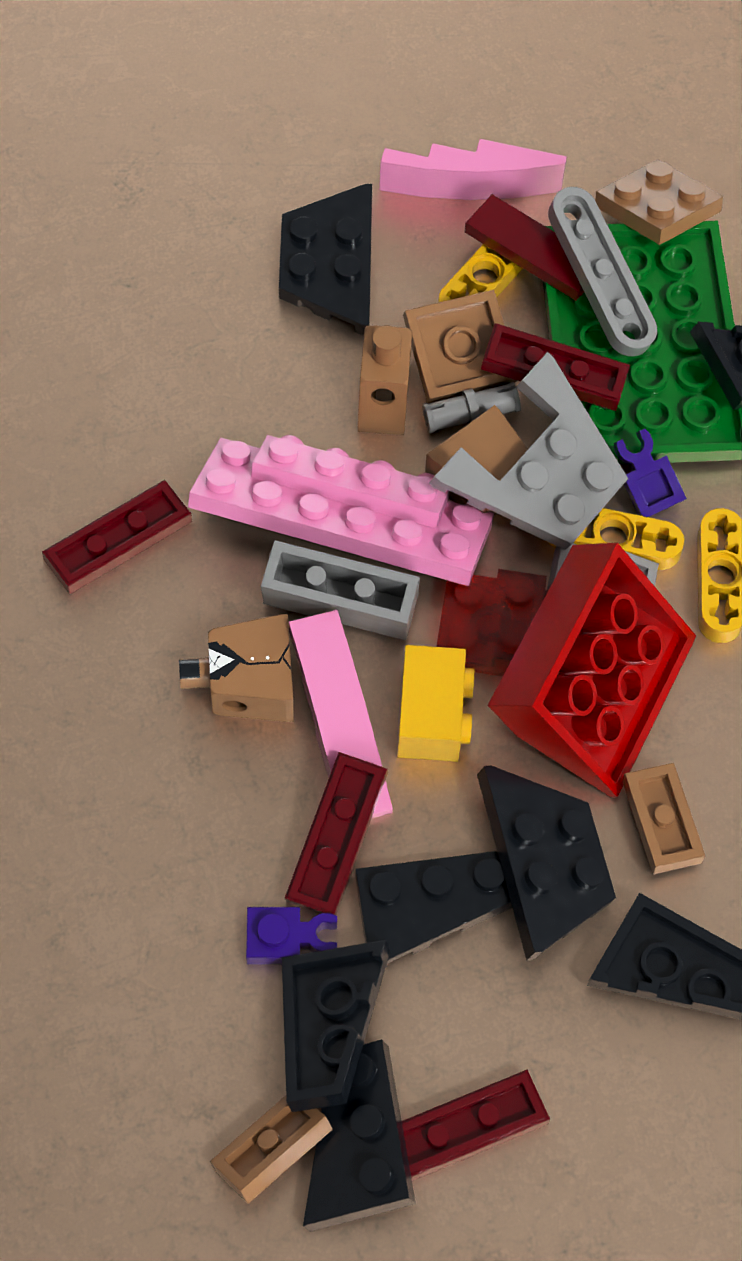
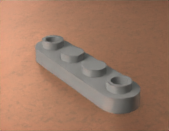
M578 187L564 188L555 195L549 207V221L610 345L617 352L626 356L641 355L656 338L657 324L595 199L584 189ZM564 213L574 215L576 220L567 218ZM623 331L631 332L635 339L627 337Z

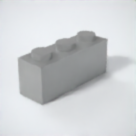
M274 540L262 580L261 591L263 604L308 616L338 610L341 623L344 625L406 640L419 595L420 577Z

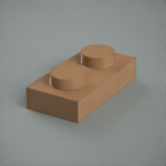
M674 763L625 773L622 783L652 874L702 864L705 853Z
M284 1096L216 1155L210 1163L216 1173L249 1204L333 1129L326 1116L317 1108L292 1112L286 1102V1096Z

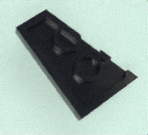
M639 893L590 977L587 986L742 1020V949Z
M381 1039L363 1044L347 1103L322 1107L321 1112L326 1116L333 1130L321 1139L315 1148L303 1227L310 1232L416 1204L389 1046Z

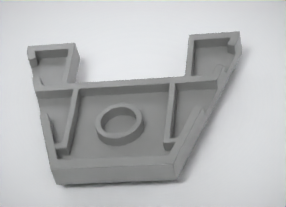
M547 352L516 388L552 419V423L500 481L497 480L461 447L433 477L429 484L444 493L449 490L468 499L467 504L482 511L487 508L511 519V525L566 550L628 480V477L554 357Z

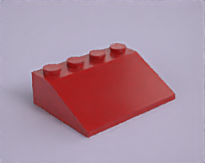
M618 542L572 545L487 706L517 737L609 797H618L623 787L624 775L631 771L693 645L696 635Z

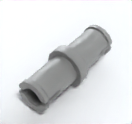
M509 382L506 385L474 392L472 388L462 391L461 396L429 404L424 403L422 404V410L428 432L434 433L438 430L470 423L494 405L502 414L514 411L519 412L521 411V403L515 383Z

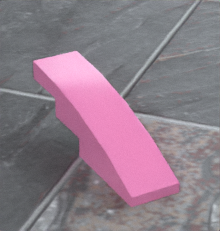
M479 139L476 152L432 143L428 157L385 148L380 163L379 190L427 198L462 200L488 199L491 194L499 199L556 193L562 189L567 156Z
M338 610L289 621V633L302 672V684L316 726V738L328 778L330 777L338 752L382 767L365 700ZM386 780L372 818L393 813Z

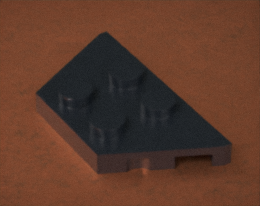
M363 184L282 214L279 299L297 307H307L315 315L329 321L333 316L355 325V332L360 335H364L365 327L369 325L372 184Z
M492 765L484 766L477 774L526 961L534 960L554 943L577 929L587 919L592 918L607 907L616 898L588 802Z

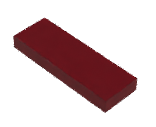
M493 194L466 221L464 233L577 301L584 293L556 233Z
M495 323L481 370L521 382L548 352L554 357L579 400L616 411L630 367L629 364Z
M163 480L42 551L43 559L70 595L192 522V515L169 484Z
M338 752L284 899L286 901L319 913L337 914L388 774L387 768Z
M528 1070L403 1120L402 1126L412 1181L548 1125L550 1117Z

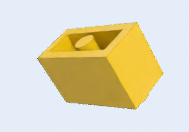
M405 645L397 758L458 762L460 745L470 744L472 714L463 713V698L473 697L474 668H465L466 649Z

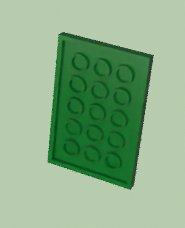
M703 221L661 245L625 224H607L655 319L657 335L643 354L638 356L623 355L610 345L585 292L575 301L543 281L549 340L630 365L616 411L581 401L619 464L628 463L621 461L614 451V443L623 439L629 452L638 453L641 448V442L636 432L644 428L653 439L651 456L654 461L666 455L670 463L742 460V408L733 410L690 334V331L698 321L713 323L715 329L732 330L735 326L718 221ZM546 226L547 228L554 231L552 226ZM623 331L627 337L635 339L631 332Z

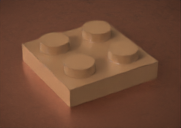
M656 160L597 190L595 201L601 211L661 245L722 211L723 196L706 187L702 182L696 181L674 169L670 164Z
M494 290L405 310L403 318L406 328L412 330L411 347L427 403L461 396L463 390L470 388L474 392L506 385L509 382H517V380L481 370L495 323L504 326Z

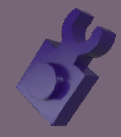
M644 428L636 432L641 442V448L638 453L629 452L623 439L614 443V451L621 461L630 464L632 472L626 474L628 480L624 483V486L637 514L650 517L687 498L667 455L658 460H653L651 456L653 439Z
M247 907V965H282V957L300 955V950L317 952L337 948V942H323L317 937L321 930L337 929V916L330 913H322L314 916L309 922H300V907Z

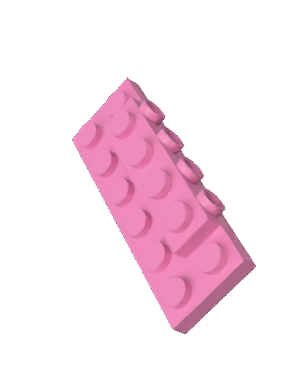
M267 435L261 448L247 445L241 441H232L220 437L189 492L188 507L466 586H469L491 530L494 513H483L471 505L448 501L449 490L444 493L429 484L435 476L433 474L422 473L415 476L396 471L390 463L382 460L367 463L350 458L345 451L339 448H330L324 451L306 446L299 438L292 435H286L281 438Z

